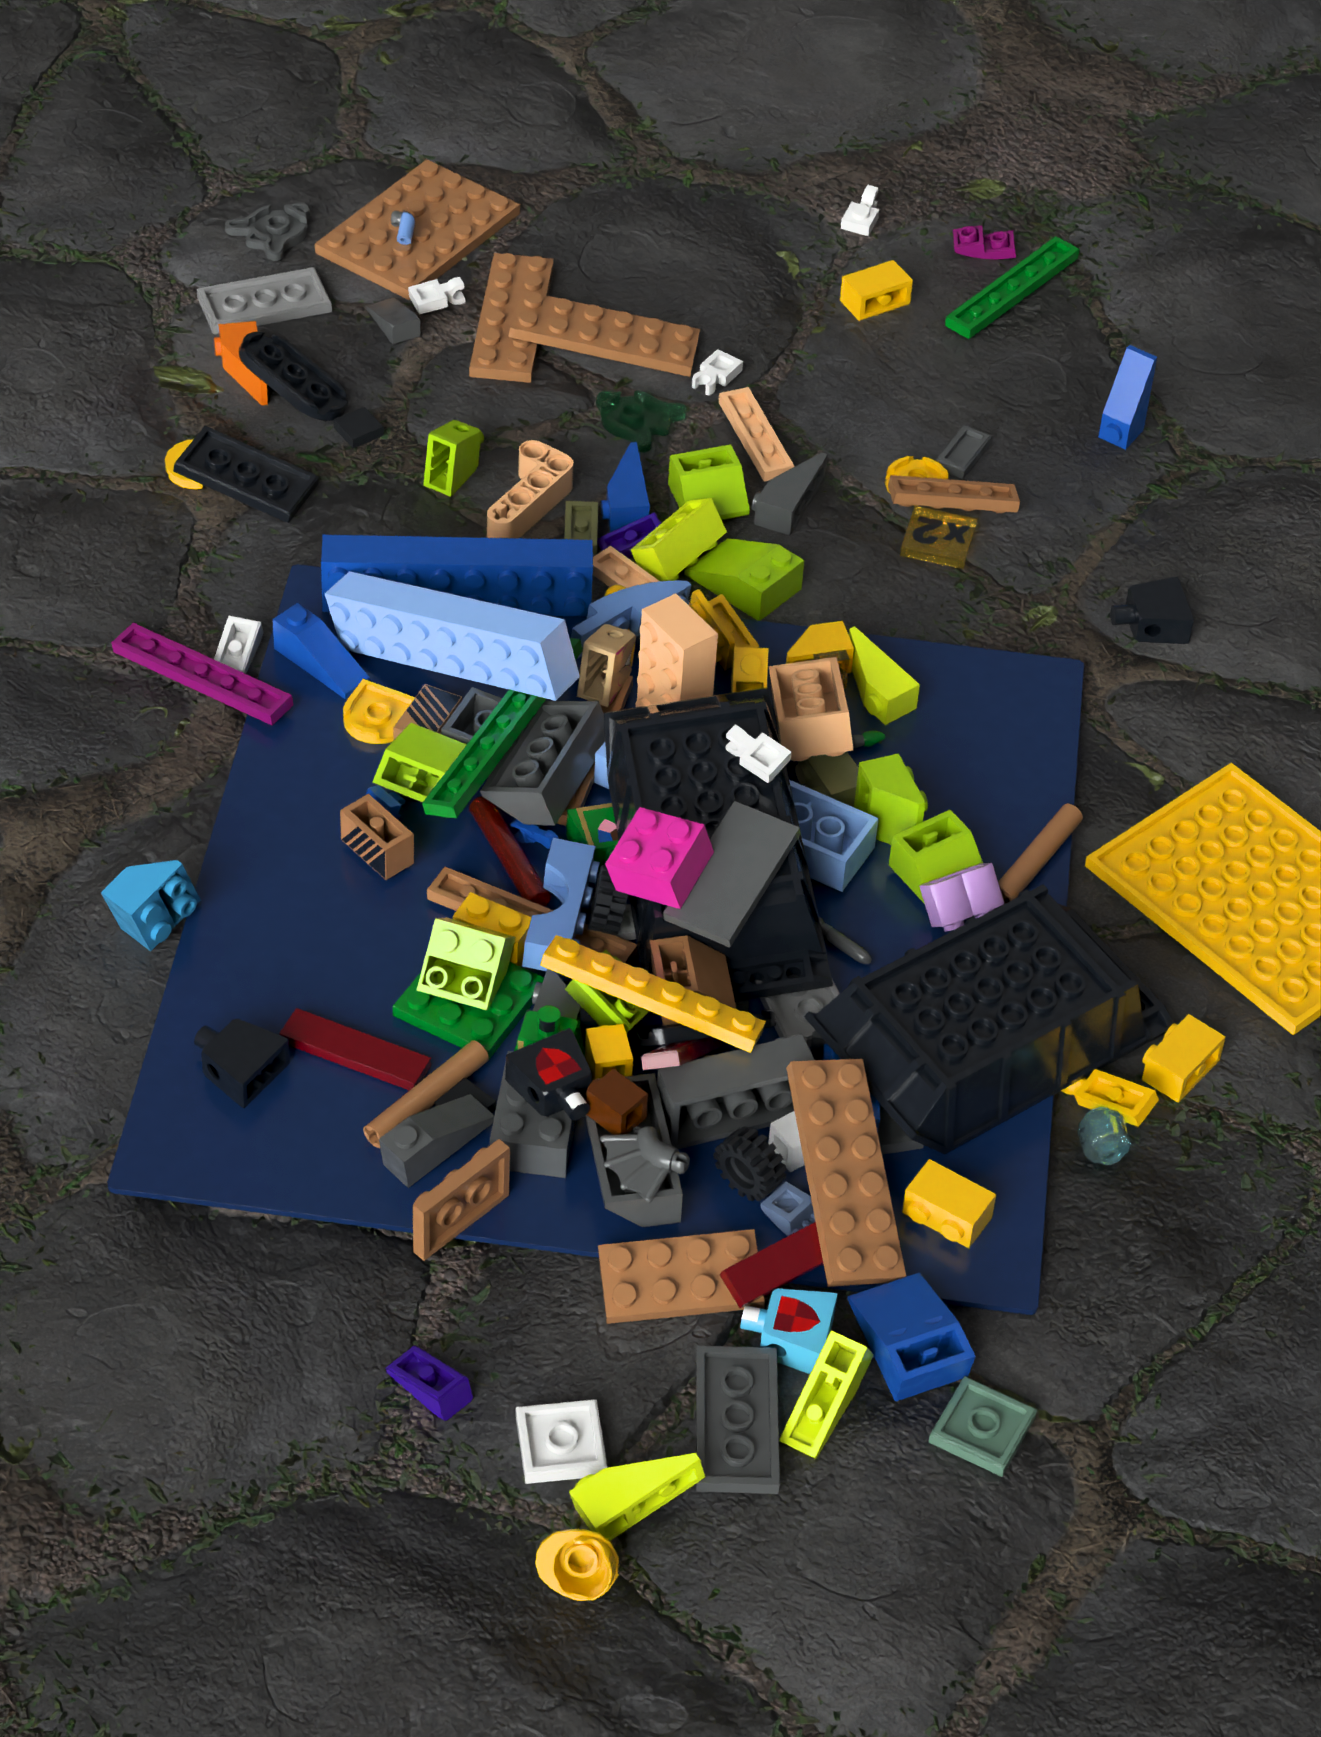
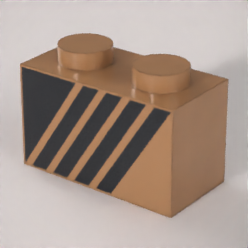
M424 684L393 727L394 740L410 723L441 734L442 727L461 703L462 697Z
M370 794L363 796L340 810L341 840L385 880L414 864V834Z

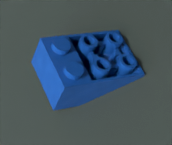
M920 1272L847 1297L895 1402L961 1380L964 1376L968 1377L976 1356L959 1321Z

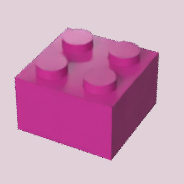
M639 807L605 865L616 891L681 909L713 855L714 850L704 824Z

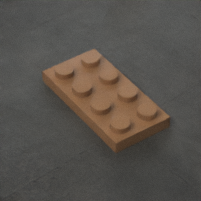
M755 1230L598 1245L606 1323L744 1310V1307L739 1308L719 1274L726 1268L758 1252ZM764 1296L747 1306L764 1308Z

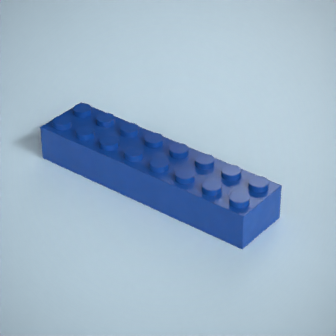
M323 535L321 554L322 612H330L325 593L351 571L547 616L587 617L589 604H591L593 540Z

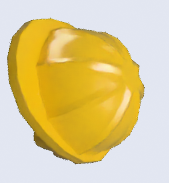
M567 1529L553 1532L542 1541L536 1553L535 1565L539 1577L551 1589L562 1596L577 1601H594L608 1592L617 1579L619 1556L611 1541L600 1533L585 1529Z

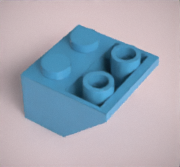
M178 860L126 867L101 892L119 927L149 951H152L159 943L165 941L170 935L171 930L184 917L189 916L201 901L183 864Z

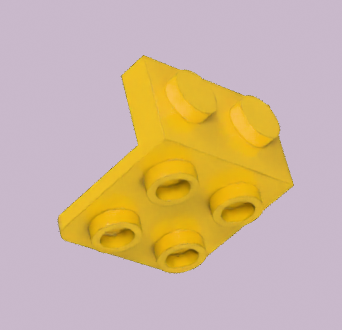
M697 589L692 592L689 606L718 633L716 663L719 662L724 671L732 667L734 647L759 648V644L723 594L708 601L701 590Z

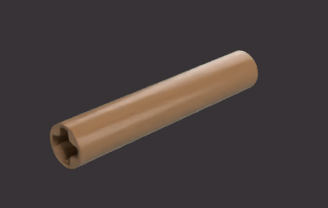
M1064 804L998 881L1004 904L1016 899L1019 893L1024 891L1081 823L1083 815L1076 806Z
M475 1040L470 1041L364 1126L363 1131L367 1140L373 1146L380 1148L379 1139L407 1117L430 1109L435 1104V1101L462 1079H467L488 1062L489 1056L486 1049Z

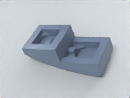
M788 1182L783 1183L761 1203V1210L787 1236L815 1222L811 1196Z

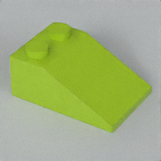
M727 538L698 559L696 564L686 568L684 575L717 596L723 594L730 604L755 620L761 621L802 589L804 560L779 544Z

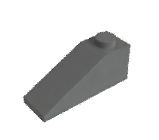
M821 452L769 480L762 492H757L753 498L751 509L755 511L754 525L790 536L825 480L828 454Z
M471 1094L411 1115L379 1139L383 1165L409 1188L493 1124L494 1115Z

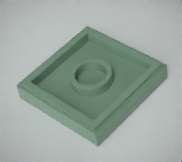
M964 1376L929 1437V1443L1003 1477L1034 1422L1037 1409Z

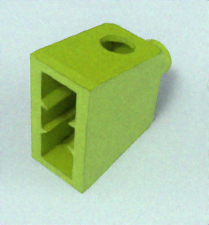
M452 420L431 431L428 434L423 486L451 497L478 467L480 445L484 442L482 431L458 420Z

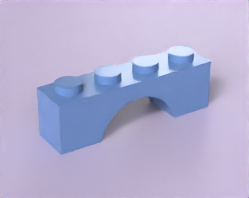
M558 838L552 839L546 862L543 888L557 896L562 905L549 913L532 915L525 940L522 967L547 971V968L540 966L544 952L556 935L573 939L580 944V940L575 939L576 934L583 935L587 917L586 913H581L582 908H590L593 888L588 887L589 882L596 883L600 862L594 861L596 846Z

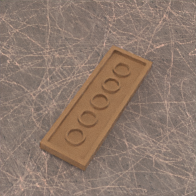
M510 253L493 254L469 366V377L531 383L539 344L508 337L520 290L537 292L548 296L554 259L540 256L513 255Z
M520 290L508 337L690 377L700 329L665 322L656 318L633 315L624 311L606 309L597 305L574 302L565 298H556L537 292Z
M863 1059L791 1061L786 1069L828 1287L889 1283L906 1277Z

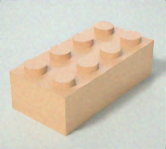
M676 593L643 608L640 626V651L638 653L639 671L636 707L713 696L718 633Z
M837 657L769 666L773 705L780 742L782 746L791 751V760L804 761L811 756L817 755L835 757L847 751H853L849 710Z

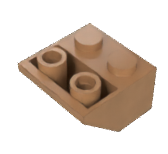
M687 935L650 940L653 975L669 982L679 983L686 989L703 996L713 997L720 1003L737 1009L724 954ZM661 1016L663 1026L678 1024Z

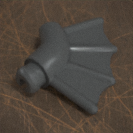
M644 1127L638 1131V1134L602 1135L600 1137V1141L607 1149V1159L604 1162L605 1168H610L619 1176L621 1189L640 1194L647 1203L652 1202L668 1173L675 1171L676 1173L683 1174L689 1167L690 1158L688 1154L680 1153L678 1148L661 1142L653 1127Z

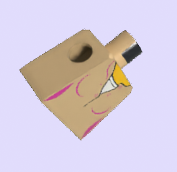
M604 624L583 643L577 697L589 701H599L600 705L609 707L630 676L636 643L634 633L627 629ZM605 672L606 677L603 679L601 674Z

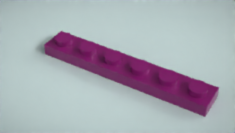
M132 623L111 642L114 653L269 725L275 724L294 705L291 694L135 623Z

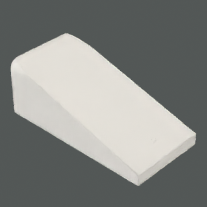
M229 615L214 660L246 674L264 633L262 623Z

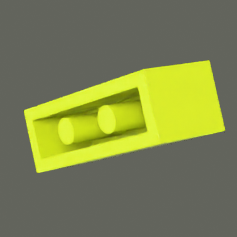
M712 498L689 500L630 549L636 564L659 581H676L679 578L678 574L682 570L696 564L698 557L703 552L714 548L718 544L717 540L727 531Z

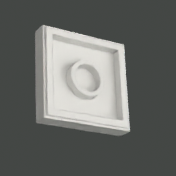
M597 1399L516 1407V1422L525 1484L579 1479L590 1474H596L600 1470L607 1468Z

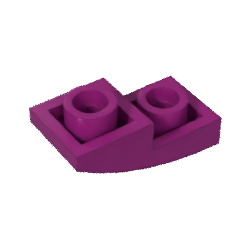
M982 225L953 229L955 253L981 259L1016 258L1013 230L984 234Z

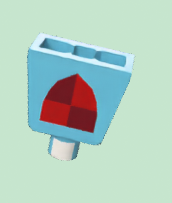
M777 1288L772 1291L768 1310L747 1305L744 1307L740 1329L762 1333L760 1347L777 1348V1363L811 1374L832 1329L837 1293Z

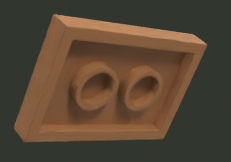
M498 1139L489 1147L481 1148L468 1163L460 1169H454L449 1172L443 1182L431 1191H425L418 1196L413 1204V1252L423 1261L509 1196L510 1147Z

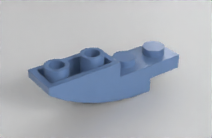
M688 581L652 582L622 589L604 596L589 604L587 620L573 627L571 638L580 639L583 647V643L604 624H610L627 630L629 628L638 637L641 635L642 609L675 593L689 604L691 584Z

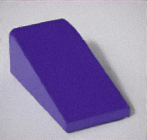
M655 512L598 538L597 544L601 551L612 546L627 558H634L630 549L657 528L661 522Z
M416 1345L385 1368L386 1373L433 1414L444 1421L449 1420L473 1399L468 1377Z

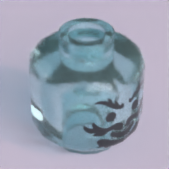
M1105 1107L1092 1109L1086 1113L1078 1124L1077 1133L1086 1158L1094 1163L1104 1165L1115 1164L1131 1148V1137L1124 1117L1115 1110Z

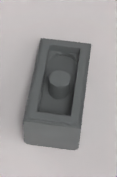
M390 298L366 305V310L392 344L420 336V319L397 299Z

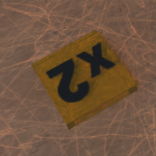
M914 506L901 546L900 556L964 569L976 530L977 519Z

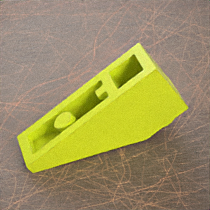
M855 626L850 628L849 637L854 647L852 672L863 706L866 707L867 711L871 715L876 716L884 725H887L917 709L920 684Z
M831 1330L779 1442L817 1459L856 1394L874 1356L868 1347Z
M696 1453L604 1468L596 1474H590L580 1479L575 1488L570 1490L569 1493L576 1511L588 1528L593 1532L600 1533L611 1541L704 1479L705 1474L700 1458Z

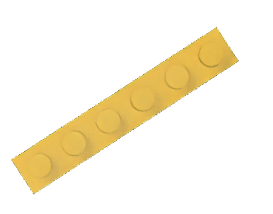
M558 935L554 937L544 952L540 966L749 1053L754 1049L766 1021L754 1017L749 1012L739 1011L720 1003L713 997L703 996L684 988L679 983L669 982L648 973L643 968L633 967L614 959L609 954L599 953L580 945L573 939L563 938Z

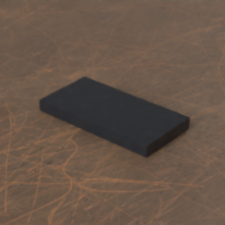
M207 426L203 427L176 460L173 472L287 523L291 521L319 482V476Z

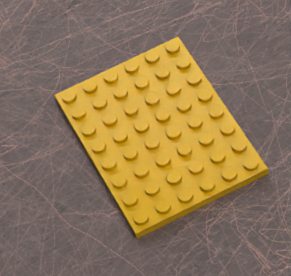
M1232 762L1086 856V868L1293 1036L1321 1016V831Z

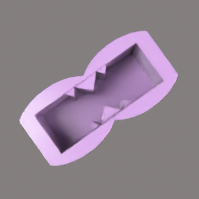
M992 863L977 864L919 886L931 926L943 927L945 932L963 926L965 924L964 920L974 916L977 919L1004 905Z

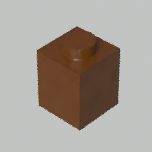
M614 1068L602 1078H596L589 1085L586 1096L590 1110L586 1115L613 1135L628 1134L646 1119L648 1093Z

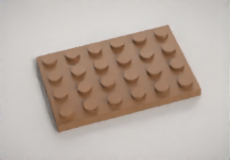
M426 159L315 243V253L407 300H411L408 287L438 279L520 214V204ZM398 210L402 212V210H407L414 216L415 228L411 244L403 245L397 242L399 227L391 225L393 211Z

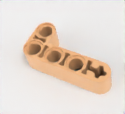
M537 440L523 442L519 446L518 475L521 480L487 510V538H520L564 499L573 489V459L569 455Z

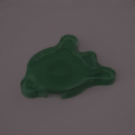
M635 390L634 396L621 397V391H601L596 396V407L600 411L603 427L616 437L630 442H637L638 451L642 453L652 449L651 435H668L670 433V424L681 421L687 416V408L684 404L663 402L642 391Z

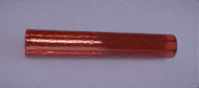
M480 796L474 799L469 806V811L522 898L545 907L549 903L551 896L548 890L543 888V882L500 812L493 803Z

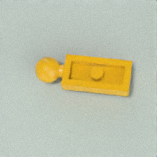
M1094 1069L1087 1079L1085 1077L1061 1090L1065 1094L1074 1095L1077 1104L1137 1127L1140 1126L1159 1101L1155 1090Z

